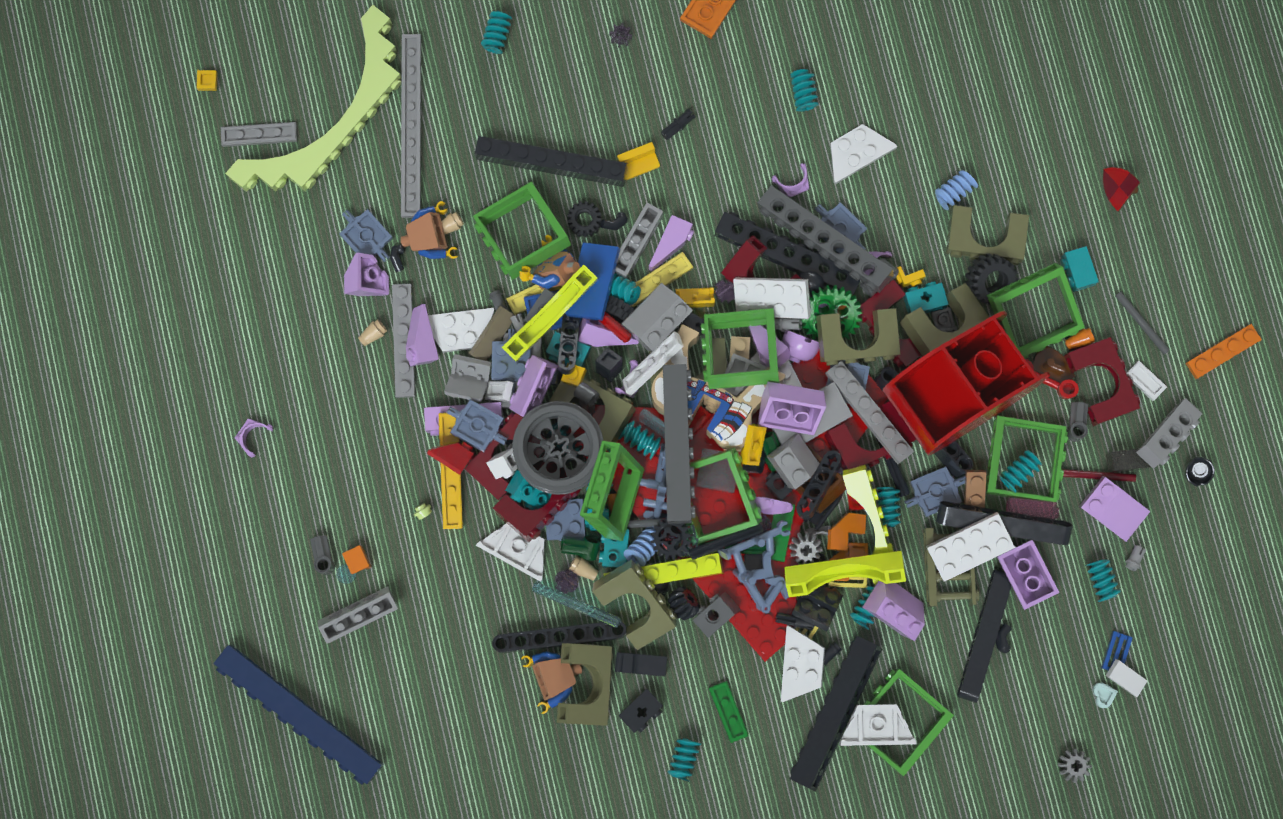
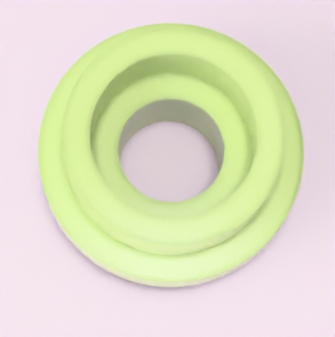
M422 503L417 506L414 516H417L419 520L432 513L431 505Z

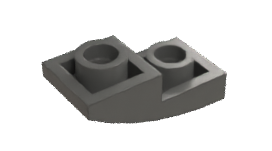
M950 307L930 312L933 324L937 329L943 332L957 331Z

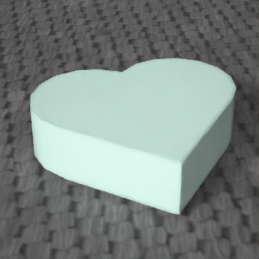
M1096 683L1092 688V692L1096 696V705L1100 708H1108L1118 693L1117 690L1104 683Z

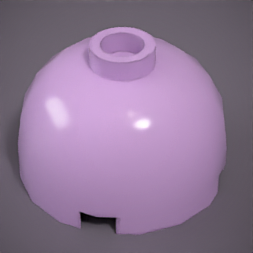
M785 330L782 343L789 348V360L800 363V360L809 361L816 356L819 351V342Z

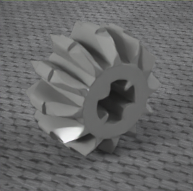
M808 531L805 532V536H802L799 532V539L792 538L794 544L789 545V549L793 550L790 555L791 557L796 556L795 561L797 563L801 559H803V564H806L807 560L810 563H814L813 557L816 559L820 558L818 552H822L823 549L819 546L821 540H816V534H812L809 537ZM805 545L809 546V548H807V551H803Z
M1073 749L1071 754L1069 750H1066V757L1062 755L1059 757L1063 761V763L1057 764L1058 767H1063L1059 774H1066L1064 779L1067 781L1071 779L1073 783H1077L1078 779L1084 781L1083 774L1086 776L1090 775L1086 769L1092 768V765L1086 764V762L1090 761V757H1084V751L1078 753L1077 749ZM1078 763V768H1071V764Z

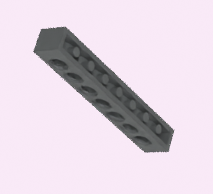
M772 185L757 202L760 209L759 212L767 218L770 216L774 219L776 225L781 228H787L793 237L803 239L806 246L811 249H817L823 258H830L841 270L846 269L850 272L849 275L857 281L859 279L863 281L869 290H876L880 293L894 276L893 269ZM776 207H783V210L779 212L774 211ZM792 217H798V220L795 222L789 221ZM807 227L813 228L811 232L807 233L804 231ZM824 237L829 239L826 243L819 242ZM837 248L844 249L840 254L834 252ZM854 258L859 260L857 264L849 263ZM868 269L875 271L871 275L865 274V271Z

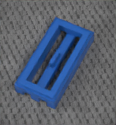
M1112 631L1101 668L1107 671L1111 668V666L1108 667V662L1116 637L1119 638L1111 666L1116 659L1118 660L1124 640L1126 642L1120 661L1125 664L1133 637Z

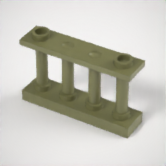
M933 528L923 529L927 607L937 606V602H940V600L969 599V606L977 605L976 601H979V590L975 586V568L949 579L968 580L969 592L937 591L936 583L943 581L940 573L936 571L935 563L926 546L950 534H937L933 531Z

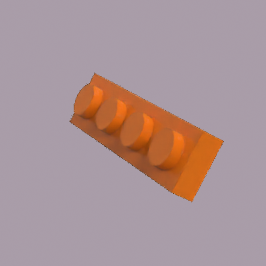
M1250 324L1185 364L1194 378L1198 379L1262 339L1253 325Z

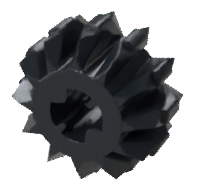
M682 586L673 590L668 595L669 607L674 610L677 618L685 621L694 617L699 612L700 604L697 602L698 599L689 588L687 589Z

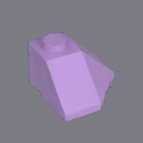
M355 253L344 275V294L355 296L389 295V276L384 270L382 271L376 263L377 260L373 255Z

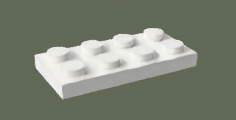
M736 277L733 279L736 312L773 308L774 317L808 319L811 317L808 279Z
M998 512L926 546L944 582L1015 548Z

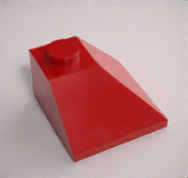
M463 441V443L455 442L432 447L426 454L460 475L475 452L472 451L473 447Z

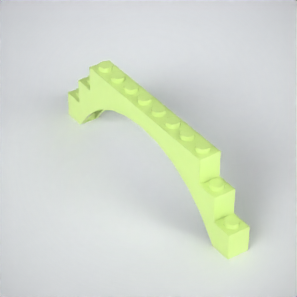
M374 5L361 18L366 43L365 67L361 84L348 110L340 121L324 136L303 149L285 156L264 160L238 159L226 172V175L244 191L247 192L249 189H253L257 184L258 178L275 192L285 186L287 178L304 191L312 188L316 183V178L327 171L329 163L339 157L342 148L352 142V137L356 132H360L364 128L368 118H372L376 114L377 108L389 99V94L399 88L402 80L401 75L387 64L395 59L397 50L391 42L383 37V35H387L391 30L392 23L390 18Z

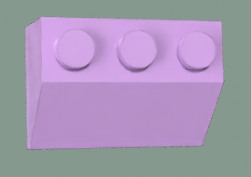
M532 355L525 364L526 370L524 375L518 380L517 386L519 387L510 399L511 405L509 409L524 417L533 408L541 405L558 365Z
M767 382L761 399L758 426L814 435L826 409L824 391Z
M1033 540L997 557L1024 610L1059 593Z
M878 581L862 607L900 635L913 641L916 640L925 625L924 603L897 583L885 584Z

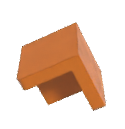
M359 545L342 553L351 574L366 568H372L362 546Z

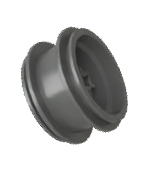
M564 401L548 402L533 408L518 424L513 437V456L518 470L530 485L549 494H568L583 488L590 482L603 436L598 423L585 409ZM558 418V430H553L550 419ZM563 427H569L571 434L563 436L560 430ZM581 427L585 433L575 438L573 434ZM544 430H550L552 436L550 439L545 440L541 437V433ZM532 435L541 440L540 444L528 442L530 436ZM575 442H582L584 448L581 451H575L573 444ZM556 443H557L558 445H561V444L565 443V444L562 446V450H563L562 452H559V451L554 452V450H555V446H554V445H555ZM537 448H542L545 450V454L543 457L537 458L534 455V451ZM577 455L588 456L586 463L577 459ZM574 460L577 466L575 469L570 470L566 468V462ZM544 461V465L538 471L533 467L538 462ZM555 463L558 468L556 472L549 473L546 470L547 465ZM560 468L565 469L566 478H560Z

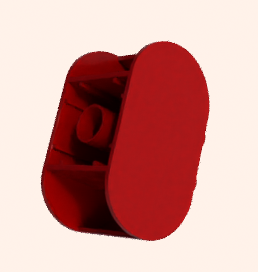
M1005 311L991 316L927 353L898 374L883 388V392L928 456L992 419L1030 393L1050 376L1049 372H1045L1038 377L999 324L1007 316Z

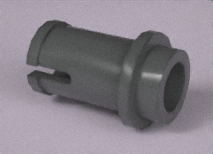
M500 290L490 293L489 300H492L496 311L499 306L508 310L502 298L503 293Z

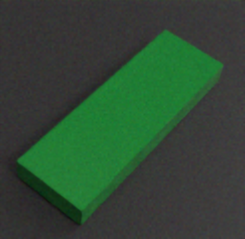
M792 504L793 510L791 512L773 515L771 529L776 528L779 521H786L787 525L782 527V531L791 530L795 510L794 504ZM777 535L773 537L776 553L771 556V560L784 562L789 535Z
M727 681L708 688L730 743L748 737V732Z

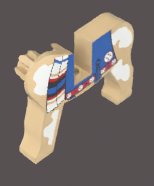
M682 324L677 333L680 335L684 347L665 365L686 364L687 370H689L688 351L693 345L697 344L699 332ZM663 370L655 378L651 389L653 406L662 415H664ZM779 372V383L783 384L786 375ZM691 377V382H687V388L691 389L692 401H688V408H692V420L704 400L706 410L715 413L707 428V436L710 439L712 437L723 449L728 450L735 447L736 450L744 447L748 425H752L751 417L761 406V399L766 384L748 386L736 398L722 388L709 389L708 382Z

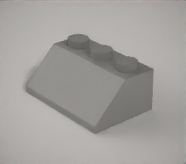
M660 283L621 324L647 351L653 352L693 310L677 294L663 283Z

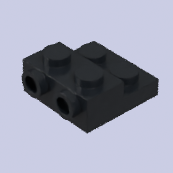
M822 585L809 595L799 596L792 615L827 632L843 595L834 587L828 588Z

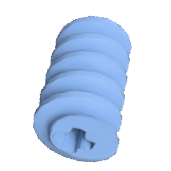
M961 170L958 175L953 176V180L949 179L947 184L941 185V189L937 188L935 195L940 205L945 210H949L948 203L951 206L955 205L953 199L960 202L959 195L966 197L965 190L971 193V186L977 189L978 184L969 173Z
M646 527L624 551V556L628 561L632 559L635 564H639L642 567L658 551L653 550L656 544L650 542L655 539L651 535V533L656 532L654 527Z

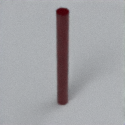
M1062 469L1064 471L1063 477L1101 479L1104 476L1114 481L1136 482V474Z

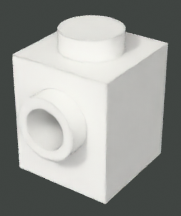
M513 448L496 454L486 462L495 479L501 477L506 479L512 476L517 469Z

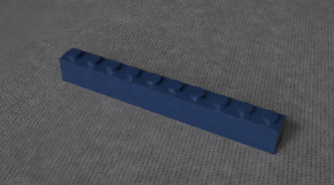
M227 645L213 663L217 666L216 670L221 675L230 676L232 678L231 682L238 688L244 687L249 697L254 700L258 698L263 702L261 705L269 712L273 710L277 713V718L282 723L287 724L288 722L293 726L292 730L299 736L305 735L309 739L307 742L314 748L319 746L324 750V756L330 760L335 759L338 761V766L345 772H352L355 775L353 778L360 784H370L384 764L233 645Z

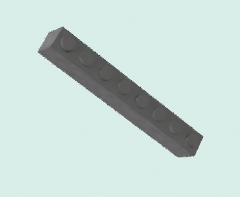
M686 364L663 365L668 524L692 523V518H695V506H691V498H695V488L691 486L690 479L694 478V467H690V459H694L693 447H689V440L693 439V428H689V420H692V408H688V401H692L691 389L687 388V382H691V370H687Z

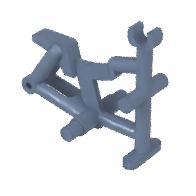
M661 443L655 479L642 478L640 486L657 490L656 500L644 498L643 506L654 508V512L645 511L643 513L645 519L667 518V514L661 513L662 509L667 510V502H664L667 488L664 443Z
M779 521L776 528L748 538L746 541L728 549L718 550L719 555L726 560H730L731 555H733L737 568L733 570V574L745 585L756 603V608L763 613L770 611V606L780 592L785 600L789 598L784 578L780 575L774 576L771 567V556L774 554L773 537L777 535L788 536L790 534L789 530L782 531V527L787 525L786 521ZM766 541V551L762 553L763 568L748 571L740 551L754 545L763 547ZM758 579H765V582L771 585L763 597L755 585Z

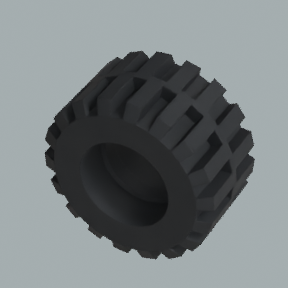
M988 253L985 257L981 255L978 257L979 260L974 259L972 261V267L969 265L967 268L969 273L965 275L968 279L965 283L977 299L990 305L987 295L1018 281L1019 278L1016 276L1018 272L1014 269L1013 264L997 254L992 255ZM998 271L997 282L993 286L986 288L985 281L988 275Z

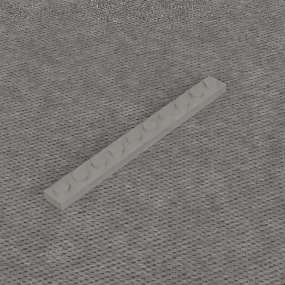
M402 34L401 217L413 218L417 211L421 209V34Z

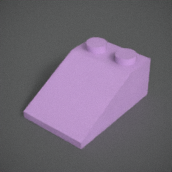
M1102 476L1079 505V507L1125 542H1127L1150 513L1148 509L1104 476Z

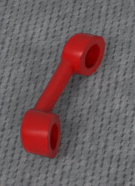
M1025 359L1034 371L1033 364L1029 360ZM1034 371L1037 377L1041 375L1040 373ZM1048 377L1043 382L1057 389V394L1062 399H1071L1079 391L1078 384L1070 379L1059 383Z

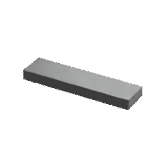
M296 122L221 127V145L223 147L298 142Z

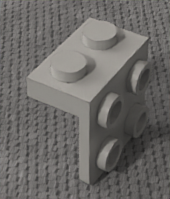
M454 354L451 375L444 393L452 397L481 402L490 380L492 362Z

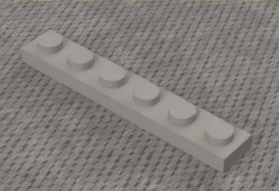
M393 284L395 397H415L414 366L410 367L409 361L406 358V343L413 311L412 285Z
M842 361L825 373L831 382H835L842 396L897 464L914 453L913 449Z

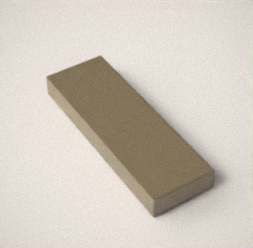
M499 306L469 354L476 359L487 361L492 354V341H500L512 324L510 318L514 314Z

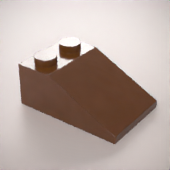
M807 445L820 464L822 458ZM822 473L819 475V479L821 481H825L829 478L828 473ZM839 473L836 474L817 509L819 514L846 490L844 479ZM811 478L796 489L801 496ZM813 489L810 492L811 497H817L820 494L818 489Z

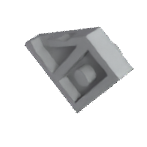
M733 353L725 374L762 371L767 367ZM748 386L722 389L737 397Z

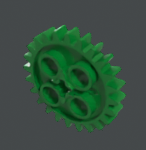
M827 285L825 291L821 287H819V293L812 291L813 297H809L811 317L808 319L801 318L803 322L802 329H806V335L811 334V340L817 337L818 341L816 316L839 313L840 323H843L841 326L842 338L850 339L849 333L856 334L854 328H860L858 322L862 321V309L856 295L852 296L850 290L845 293L844 287L837 290L836 285H834L833 290H830ZM820 304H827L824 308L819 307ZM839 306H846L845 309H838Z

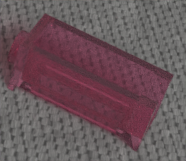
M1009 498L1006 501V511L1050 519H1058L1059 507H1056L1057 502Z

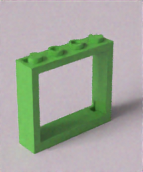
M532 181L473 216L476 221L474 227L478 234L483 233L484 237L482 239L487 248L492 247V256L496 262L500 260L502 263L500 265L504 275L509 274L512 280L519 276L522 266H528L532 269L571 246L567 234ZM532 199L557 236V239L510 266L487 230L486 225Z
M1057 263L987 295L995 315L1004 311L1002 303L1057 277L1073 321L1072 323L1019 348L1007 317L999 323L1024 359L1029 354L1040 352L1046 346L1059 343L1063 340L1062 338L1076 335L1079 330L1085 328L1063 266Z
M773 308L704 315L701 331L702 334H705V338H702V349L706 350V354H702L703 366H707V370H703L704 382H708L709 389L765 385L767 382L779 383ZM767 325L770 370L714 375L712 330Z
M996 416L993 422L985 494L1049 504L1056 503L1061 494L1059 481H1062L1064 474L1061 465L1066 458V451L1063 450L1064 443H1067L1068 440L1066 426ZM1004 426L1056 434L1048 496L1023 492L1014 493L1010 490L996 488Z
M602 441L580 516L605 538L623 541L644 468L620 443ZM619 462L625 469L608 521L602 514ZM629 469L632 470L631 475L628 474ZM588 509H593L592 513H587Z
M735 447L690 462V467L696 469L727 458L750 520L704 534L695 512V518H692V523H685L686 527H691L688 532L693 534L691 537L693 546L756 526L762 521L761 509L757 507L755 502V492L752 488L750 489L748 473L746 470H743L741 465L742 457L739 456Z
M892 669L885 677L886 683L883 686L879 685L873 691L875 696L871 701L867 699L863 705H876L899 678L941 714L900 765L876 745H866L900 775L904 776L954 715L900 669L894 671Z

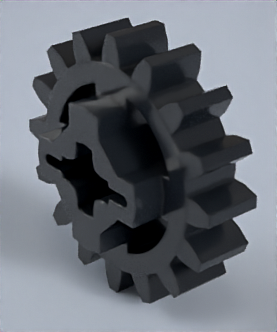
M667 518L666 522L660 520V526L654 525L656 532L651 533L655 539L650 542L656 544L653 550H659L658 556L665 554L666 560L670 559L671 556L673 560L678 559V556L684 557L683 551L689 552L690 549L687 546L693 544L689 540L693 534L688 533L691 527H684L685 523L668 524ZM671 536L678 537L672 541L666 540Z

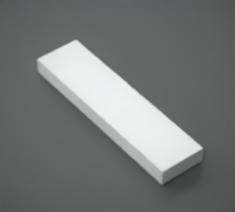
M674 331L622 380L626 394L630 396L634 394L684 347L677 332Z

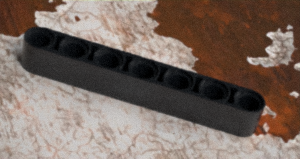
M885 367L877 374L874 381L883 391V388L898 373L891 367ZM956 441L934 453L955 477H962L966 474V470L973 468V461Z
M941 501L939 503L936 522L942 525L965 528L998 512L1009 536L1059 545H1068L1073 524L1067 521L949 501Z
M994 568L957 692V697L977 703L1011 590V584L1005 572L1000 569Z
M616 620L500 634L494 637L492 646L499 653H511L561 647L562 643L586 644L619 640L625 637L627 629L622 621ZM615 625L623 627L621 635H615L612 632ZM601 627L604 630L602 637L598 638L593 635L595 628ZM576 630H583L585 633L584 638L581 640L575 639L574 632ZM557 632L565 634V639L562 642L555 641L554 636ZM539 634H543L546 637L545 642L541 645L535 642V638ZM525 637L526 644L518 647L516 645L517 638ZM499 639L506 640L507 645L504 649L497 648L496 644Z

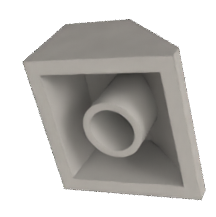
M798 433L767 456L788 488L795 490L810 479L819 466V462Z

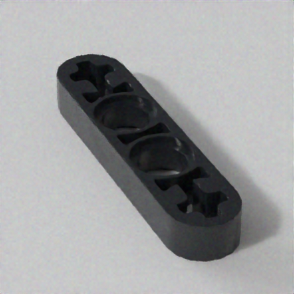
M566 314L562 318L558 370L564 375H569L575 370L580 318L573 317L572 323L569 322V316ZM566 329H573L575 333L567 335L564 331ZM565 345H571L574 349L570 352H567L563 349V347ZM565 358H569L568 367H564Z
M832 450L824 455L796 506L800 518L810 519L816 513L842 465L841 455L837 451ZM836 457L837 462L833 461L830 465L829 459L833 460ZM822 473H828L829 478L825 481H821L819 479V475ZM818 489L820 494L817 497H811V490ZM808 506L810 511H805L803 513L802 508H806Z

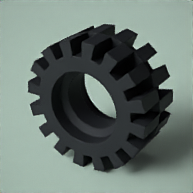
M580 201L577 205L575 203L573 208L569 209V214H567L569 229L572 230L573 234H577L578 237L584 236V238H587L588 235L591 237L593 233H597L598 228L601 227V213L598 207H595L593 203L589 204L588 201H585V203ZM581 213H588L592 217V221L587 226H581L577 222V217Z
M609 296L605 312L614 320L622 323L635 308L618 298Z

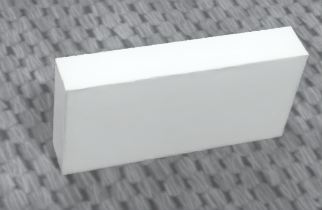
M1137 361L1126 373L1131 378L1132 383L1152 401L1167 388L1140 361Z
M489 381L485 400L510 401L513 382Z
M1117 659L1106 674L1109 679L1135 697L1139 696L1147 683L1146 679Z

